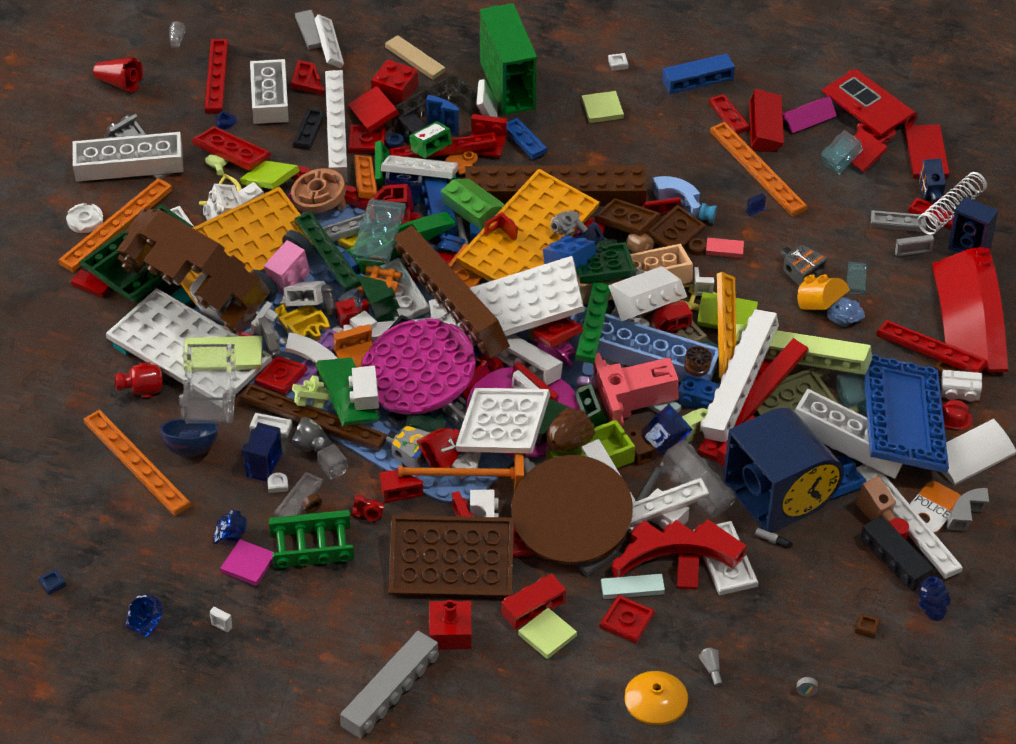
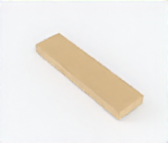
M398 35L385 43V48L432 80L445 72L443 65Z

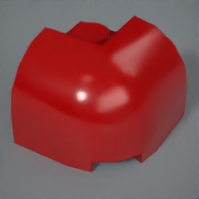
M408 184L383 186L372 197L371 222L375 226L395 228V226L411 221L413 200Z
M684 300L673 302L656 309L650 326L651 328L674 334L675 330L692 325V312Z

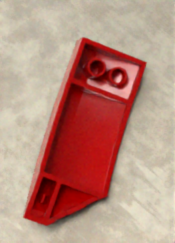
M970 248L932 263L942 313L945 343L986 359L987 365L984 370L987 372H1008L1001 296L990 248Z

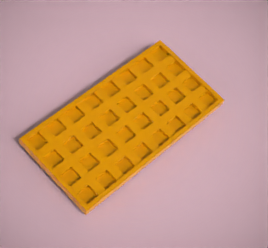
M538 169L496 214L498 215L503 212L509 219L514 221L515 225L518 226L517 239L513 240L500 227L488 235L484 234L483 228L456 258V263L488 281H494L544 265L543 249L564 236V234L559 235L552 230L551 219L559 213L572 210L573 212H578L580 215L579 219L584 224L599 207V201ZM577 227L573 228L575 232L569 236H573L579 229Z
M280 187L193 227V229L221 244L228 256L234 255L246 265L244 268L248 272L252 270L265 272L264 265L283 245L282 238L289 230L297 231L303 235L295 224V218L301 216V214ZM190 270L181 282V285L195 305H197L190 293V287L197 277L203 273L197 274Z

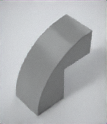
M987 488L970 490L957 500L948 517L947 530L967 531L972 522L971 511L984 512L989 503Z

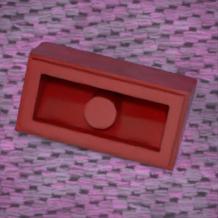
M678 197L644 202L642 207L658 212L660 215L667 214L676 205L680 206L681 199Z

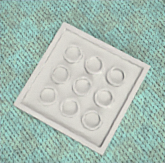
M474 388L455 445L457 452L532 454L550 398L549 389Z

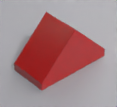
M678 554L677 589H698V555Z

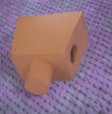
M877 476L863 483L855 502L858 508L871 521L881 515L887 522L896 518L893 514L896 500L882 479Z

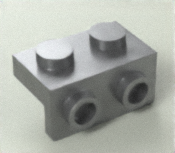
M134 114L132 116H125L118 124L115 122L108 126V131L104 137L116 138L146 134L136 122L137 114Z
M459 395L452 402L437 410L441 414H445L454 425L461 428L466 415L467 401Z

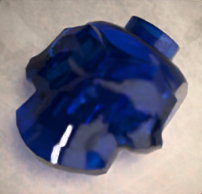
M230 510L229 514L220 517L216 522L213 544H218L223 539L239 541L241 535L246 532L247 518L237 510Z
M933 576L928 577L919 584L920 600L918 604L922 609H925V614L929 618L939 621L945 616L947 612L946 606L950 605L951 598L941 579Z

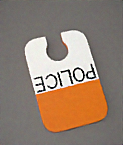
M931 481L924 486L910 505L919 516L924 515L929 518L930 521L926 524L934 534H937L948 521V517L961 495L938 482Z

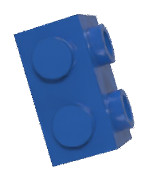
M684 375L678 389L679 399L677 403L694 409H708L709 404L713 403L716 389H719L721 384Z

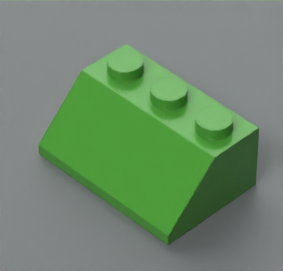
M453 179L441 190L444 204L481 231L485 227V222L493 218L505 206V204L470 179Z

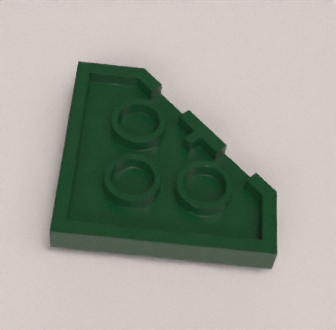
M623 242L607 244L603 248V252L594 254L588 259L586 265L581 264L577 267V275L580 284H590L596 281H610L619 278L628 279L636 276V269L627 244Z

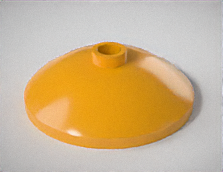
M648 671L637 675L629 682L625 690L624 699L627 710L635 719L648 725L660 726L670 724L684 714L688 704V693L684 684L675 676L662 671Z

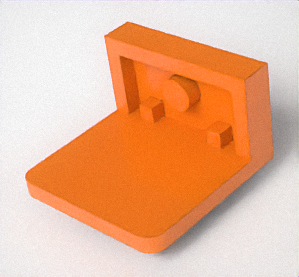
M370 324L360 325L353 329L333 334V349L337 358L352 357L356 368L362 367L364 355L373 345Z

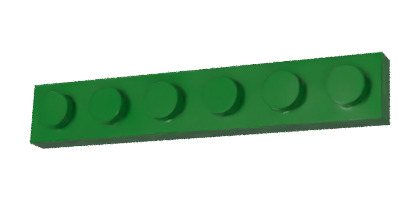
M593 282L583 323V332H581L576 352V361L591 364L595 362L611 293L608 284Z

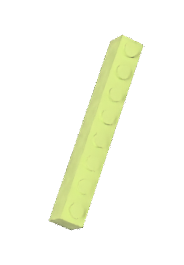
M736 324L737 345L741 341L742 332L747 328L746 325ZM777 330L764 358L774 360L794 338L809 349L798 364L866 375L872 361L871 345Z

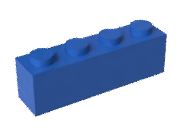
M726 53L663 68L662 82L669 94L679 93L733 80L735 66Z
M425 177L421 190L422 196H426L424 204L425 209H429L427 210V216L447 212L456 222L454 211L444 204L441 190L447 185V179ZM457 222L454 227L443 233L446 236L448 234L457 236ZM440 234L437 235V236H435V240H436V241L441 240V239L439 238V237H440Z

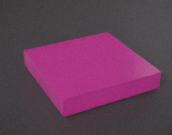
M240 539L221 566L220 571L223 574L257 586L273 563L272 553L274 552Z

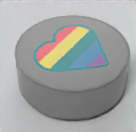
M811 677L801 678L797 682L798 694L805 697L815 695L818 692V682Z

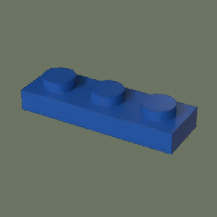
M518 118L507 122V134L532 160L547 153V147Z

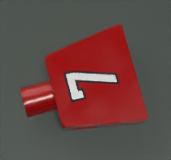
M437 429L416 441L430 468H450L462 453L457 452L455 447L460 433L458 429Z

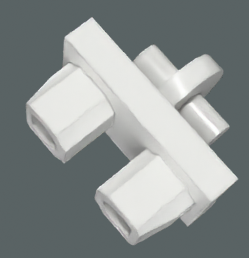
M267 301L260 312L257 310L250 320L252 321L251 327L247 331L248 334L253 335L256 333L262 336L258 318L266 317L269 323H274L278 314L270 309L272 305L270 302Z

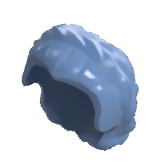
M841 297L828 308L827 317L835 324L848 327L851 323H857L864 319L865 312L856 300Z

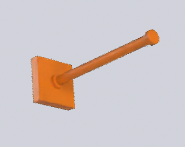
M514 453L513 467H510V469L413 468L398 465V477H402V475L510 477V479H513V490L515 492L519 482L524 478L523 453Z

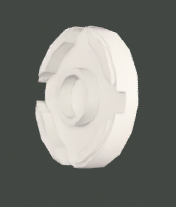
M87 203L75 205L68 211L66 220L69 228L73 231L89 233L103 223V213L94 204L87 205Z

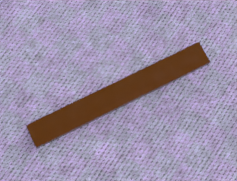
M251 383L241 395V401L296 422H300L302 417L310 418L324 432L377 452L380 451L386 442L387 434L361 424L342 426L337 415L307 404L306 406H298L294 399Z

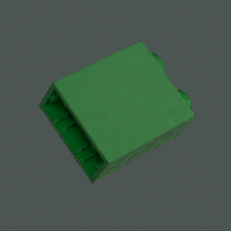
M514 3L500 6L494 5L489 8L480 9V63L498 102L502 116L536 110L537 56Z

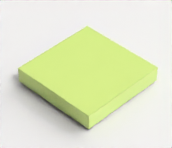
M616 91L582 95V103L589 123L624 119V113Z
M547 608L518 630V635L548 659L577 636V631Z

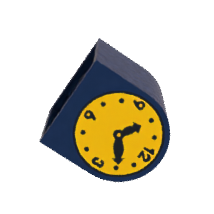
M777 408L729 429L723 483L763 530L772 533L809 516L824 506L840 487L844 477L843 465L794 410L790 408Z

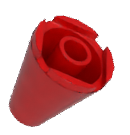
M129 57L98 62L93 67V74L100 81L127 92H135L140 87L138 85L139 80L143 79V67L141 62L136 60L137 58Z

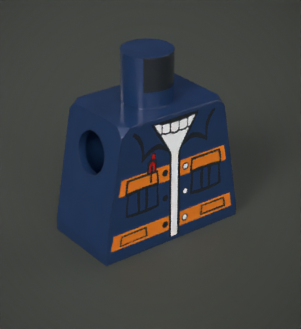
M941 158L923 160L918 178L923 198L925 200H932L933 204L941 199L946 186Z

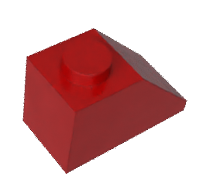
M398 469L379 473L380 489L384 503L423 496L422 480L412 475L398 477Z

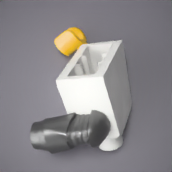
M324 281L300 282L284 287V295L280 302L281 306L277 307L274 312L278 314V318L287 314L286 308L289 306L318 305L323 302L326 315L336 314L334 289L331 286L325 285Z

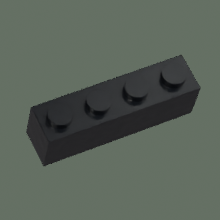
M882 515L862 527L861 540L863 544L868 546L875 556L887 565L892 573L896 574L904 586H907L913 592L931 581L934 568Z

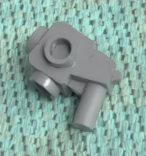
M565 211L551 219V228L559 235L569 236L575 232L573 229L575 227L582 233L588 229L579 219L580 215L576 211Z

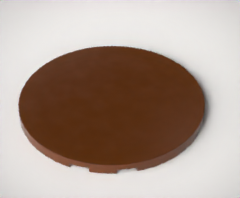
M565 455L551 458L538 464L521 479L513 495L511 513L512 518H514V529L518 537L531 552L545 560L559 562V564L576 565L577 563H590L599 560L620 545L626 537L632 522L633 503L627 484L612 467L591 457Z

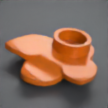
M472 151L449 154L445 162L458 163V173L463 175L465 174V166H474L478 161V156Z

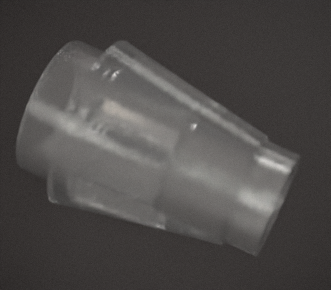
M175 21L169 26L170 45L172 47L180 46L186 32L185 25L182 22Z

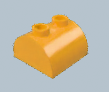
M812 274L804 278L798 289V304L800 309L826 310L850 291L847 283L840 278H828L826 274L815 278Z

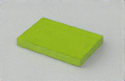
M264 161L241 177L240 181L243 185H250L254 182L258 187L275 189L300 170L298 165Z
M702 292L697 319L698 326L718 329L717 294ZM736 298V324L747 326L748 318L757 309L758 302Z

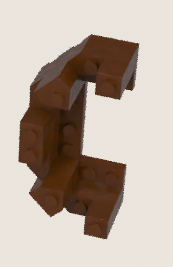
M142 209L126 230L125 234L127 236L116 250L120 254L118 259L122 263L121 267L129 273L133 271L139 274L146 264L148 266L147 270L155 276L159 274L167 283L172 284L173 282L178 286L190 270L197 274L203 273L207 277L194 294L198 300L197 304L204 309L210 308L213 311L219 312L228 298L231 297L230 305L220 317L224 324L223 327L231 333L235 331L241 334L270 293L261 277L253 271L252 273L248 272L244 268L246 265L234 255L228 256L221 244L160 209L156 211L154 209Z

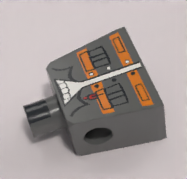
M804 245L799 246L794 251L785 247L781 252V256L784 258L783 270L799 286L805 277L813 274L816 278L826 270L827 257Z

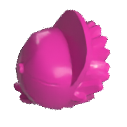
M536 338L531 340L537 348L562 361L569 368L572 367V362L568 357L576 354V350L567 340L552 348Z

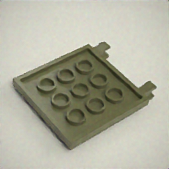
M813 368L786 377L756 410V415L760 416L777 408H790L795 411L807 389L838 403L824 384L830 380L828 374H831L830 370L821 368L815 371ZM856 406L849 408L856 413H860Z

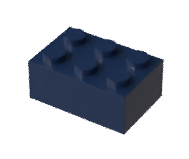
M964 197L954 212L948 249L957 253L978 247L990 248L991 250L998 210Z

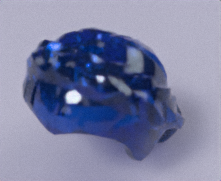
M150 594L137 596L129 604L125 627L132 631H137L143 636H148L157 627L158 622L162 618V603L158 598Z

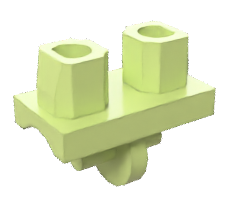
M312 375L310 380H304V385L293 384L292 387L295 393L294 402L298 406H306L308 398H313L312 406L323 408L326 400H330L326 388H323L324 383L319 382L318 376Z

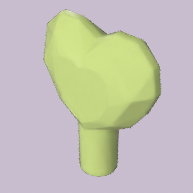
M209 155L205 158V162L216 169L217 175H223V167L228 163L227 160L217 155Z

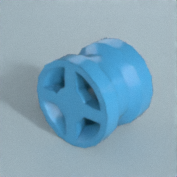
M702 203L699 220H707L709 223H714L717 206L713 205L710 207Z

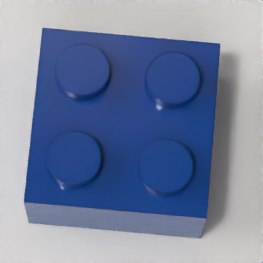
M563 236L557 242H552L543 249L544 264L572 256L576 272L578 266L581 264L586 265L588 259L596 254L595 241L587 240V238L576 239L572 238V236Z

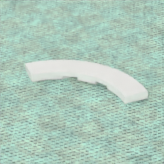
M289 332L285 352L294 353L307 360L310 359L314 363H317L318 360L338 359L320 343L308 337Z

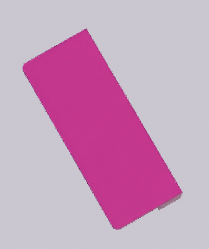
M829 96L784 112L782 116L783 121L787 120L790 132L794 133L836 117V112Z

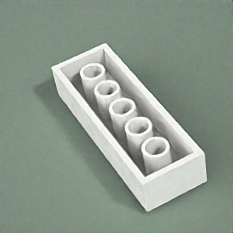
M180 132L73 141L75 180L77 182L184 172Z
M807 389L795 412L816 436L830 448L838 450L848 457L854 458L866 466L872 467L884 475L895 479L903 465L902 463L870 457L867 417Z

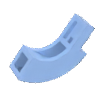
M653 177L652 191L657 200L680 197V205L699 220L701 208L699 203L700 193L692 184L675 177Z

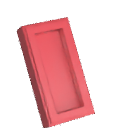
M707 238L706 255L743 258L744 241Z

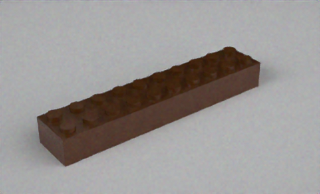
M645 165L465 166V179L472 180L503 204H506L538 169L599 201V206H606L614 198L637 206H643L647 197Z
M413 226L408 227L393 237L396 242L394 247L398 254L402 255L400 260L405 268L409 267L408 269L413 277L417 276L421 286L425 285L429 295H434L433 297L438 305L442 304L446 314H451L456 325L459 323L461 330L465 334L468 333L473 344L477 343V347L482 354L486 353L491 359L510 347L499 320Z

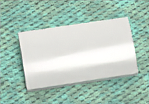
M992 419L946 442L949 469L947 473H942L955 486L1015 455L1016 449L1005 431L995 419Z

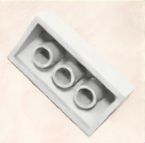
M662 266L608 285L621 321L687 297L681 279Z

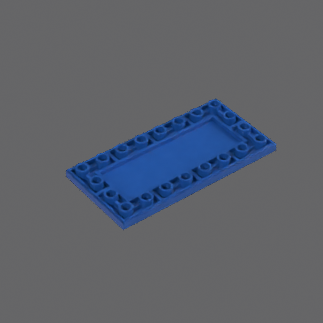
M872 354V361L866 375H864L870 457L947 473L949 463L938 370L930 366L923 367L912 362L905 363L893 358L887 359Z

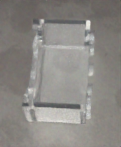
M188 344L187 352H184L183 355L184 364H187L185 366V377H187V380H184V392L180 394V406H183L181 408V420H185V424L233 423L237 376L235 344Z

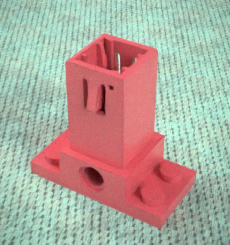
M600 353L596 354L593 364V378L597 381L596 388L601 395L610 421L617 420L621 426H624L623 418L631 417L632 410L679 399L678 376L670 358L621 368L620 363L607 366L606 360H602Z

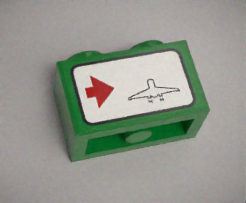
M437 121L409 135L411 151L423 158L452 144L450 128Z

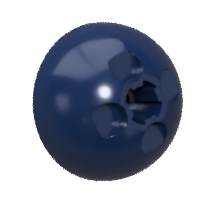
M178 418L165 422L160 426V436L165 446L174 454L182 457L198 456L205 453L213 446L218 435V424L205 418Z

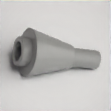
M706 648L699 655V659L712 676L714 685L717 687L723 684L719 674V651L713 648Z

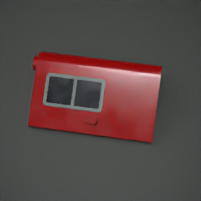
M858 69L850 70L821 91L880 136L901 123L904 126L913 125L918 117L914 110Z

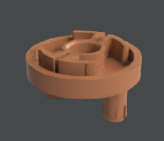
M322 168L309 171L300 176L291 188L294 205L305 213H322L334 207L337 210H344L347 207L344 198L346 185L342 175L335 170Z

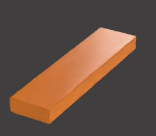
M354 155L353 161L358 198L372 199L377 193L372 157Z

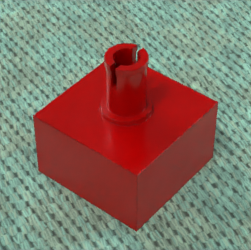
M429 601V637L438 642V650L472 649L471 601Z

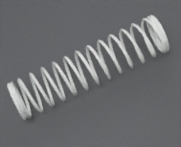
M977 172L968 174V176L918 217L920 229L929 235L939 231L941 227L954 217V212L945 204V200L949 201L950 205L956 209L955 204L949 200V197H952L954 202L959 205V201L953 197V193L960 199V195L957 193V190H959L964 197H968L961 190V187H964L965 191L971 195V199L975 200L987 188L985 178ZM970 176L976 177L982 182V191L978 183L969 178ZM969 180L977 184L979 191L969 183ZM965 183H967L969 188L975 192V195H972L971 191L967 187H965ZM941 204H944L948 211H951L952 216L948 215L947 211L941 207ZM937 207L941 208L943 213L946 212L948 219L944 218L942 213L937 210ZM933 210L937 211L938 215L943 218L944 223L940 222L939 218L933 214ZM922 216L928 228L935 232H928L923 228L921 224ZM925 216H928L930 222L934 226H936V229H932L931 227H929V225L926 223Z

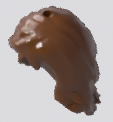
M565 408L557 415L555 420L548 426L546 434L548 450L562 454L575 451L590 443L595 435V430L591 418L587 417L585 411Z

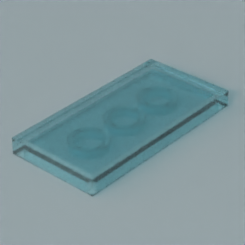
M369 199L352 252L353 259L389 263L395 244L393 237L399 232L406 209L405 203Z

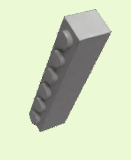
M417 631L341 712V727L360 739L366 733H370L374 724L379 719L384 718L387 710L399 701L400 696L405 690L408 691L416 678L424 674L427 666L437 660L439 655L438 642Z

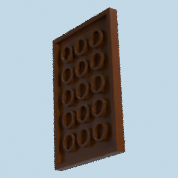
M392 515L389 595L497 598L512 596L514 518Z

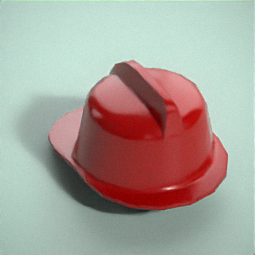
M950 400L945 405L942 404L945 428L964 430L972 425V415L965 403L959 400Z

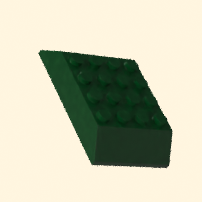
M162 204L154 209L155 211L160 209L193 228L191 224ZM125 229L79 261V265L128 301L140 303L156 288L163 292L174 283L169 284L161 278V275L157 274L155 276L147 270L148 266L146 264L139 274L133 271L129 273L121 267L122 263L118 259L120 254L116 250L127 236L125 234L127 229Z

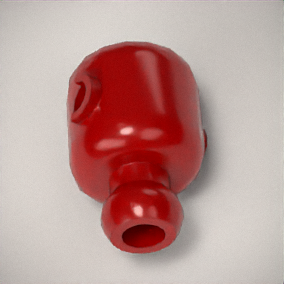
M146 362L131 367L129 374L119 372L114 376L115 389L122 391L130 388L134 395L141 396L142 398L153 397L154 394H158L162 390L161 368L156 364Z

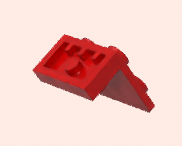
M473 114L470 136L495 133L498 147L474 150L472 152L481 156L500 158L507 137V119Z

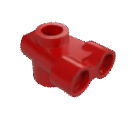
M355 494L351 516L359 518L360 516H365L369 521H376L382 518L384 503L374 499H366L363 495Z

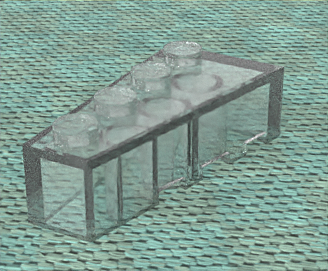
M683 439L666 451L660 465L661 473L667 472L671 476L670 480L674 484L679 483L680 485L702 478L709 492V497L696 503L713 518L732 506L736 498L734 492L722 482L717 473L713 472L706 460L695 452L691 444H688Z

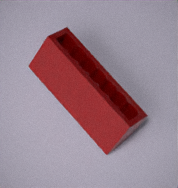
M755 89L749 100L751 149L761 152H772L784 144L782 97L778 94Z

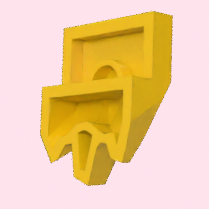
M305 305L278 317L279 323L288 335L289 332L302 336L307 335L314 341H318L321 338L319 330L330 328L327 317L321 310L318 311L314 305Z

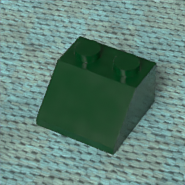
M362 275L358 276L365 298L369 301V306L376 321L387 322L393 320L396 316L399 317L397 309L400 306L393 288H388L385 281Z

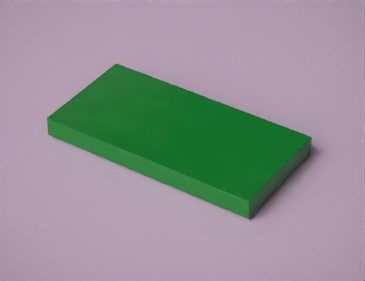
M352 357L318 360L316 367L342 426L377 422L379 416L375 409L356 410L355 403L350 401V391H353V388L349 386V376H352V368H356Z

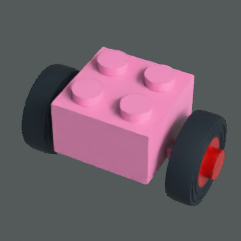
M289 230L283 236V245L264 265L266 274L259 270H252L261 277L270 290L266 300L272 299L277 292L284 295V287L302 282L310 273L307 259L313 254L314 250L311 243L297 231Z

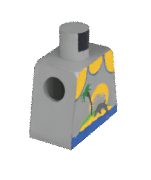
M406 426L400 434L390 431L386 441L392 444V456L407 467L420 468L426 459L416 441L430 432Z

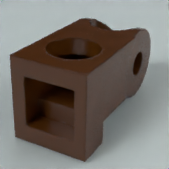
M627 429L625 435L627 434L635 445V464L640 466L654 461L655 447L653 444L647 445L639 429Z

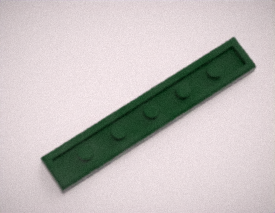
M312 212L296 217L295 224L311 243L313 249L343 291L347 292L360 287L361 284L358 276Z

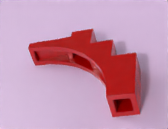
M708 519L703 524H699L694 532L675 520L671 525L668 524L664 528L663 533L644 520L640 525H636L632 529L631 543L626 547L624 554L613 561L612 576L615 578L623 577L631 569L643 562L672 554L704 556L734 569L746 556L747 545Z

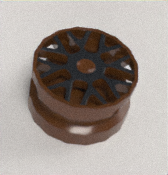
M694 346L686 351L683 365L685 371L693 376L706 375L710 371L712 354L704 347Z

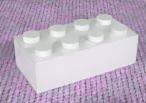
M285 59L250 61L253 123L289 122Z

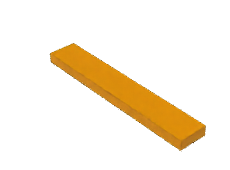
M724 272L717 274L719 378L726 374L729 360L733 359L737 345L735 277Z

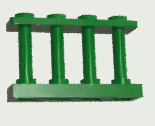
M349 510L269 518L270 537H277L278 552L272 553L273 568L354 560V546L347 545L345 529H351ZM337 530L339 546L327 547L325 531ZM317 532L319 548L306 549L305 533ZM297 534L298 550L286 551L285 535Z

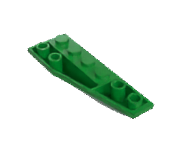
M447 212L429 215L375 234L343 251V254L349 253L357 263L358 272L366 275L367 266H382L401 256L394 247L396 242L393 237L408 227L413 226L428 241L454 227L456 222Z

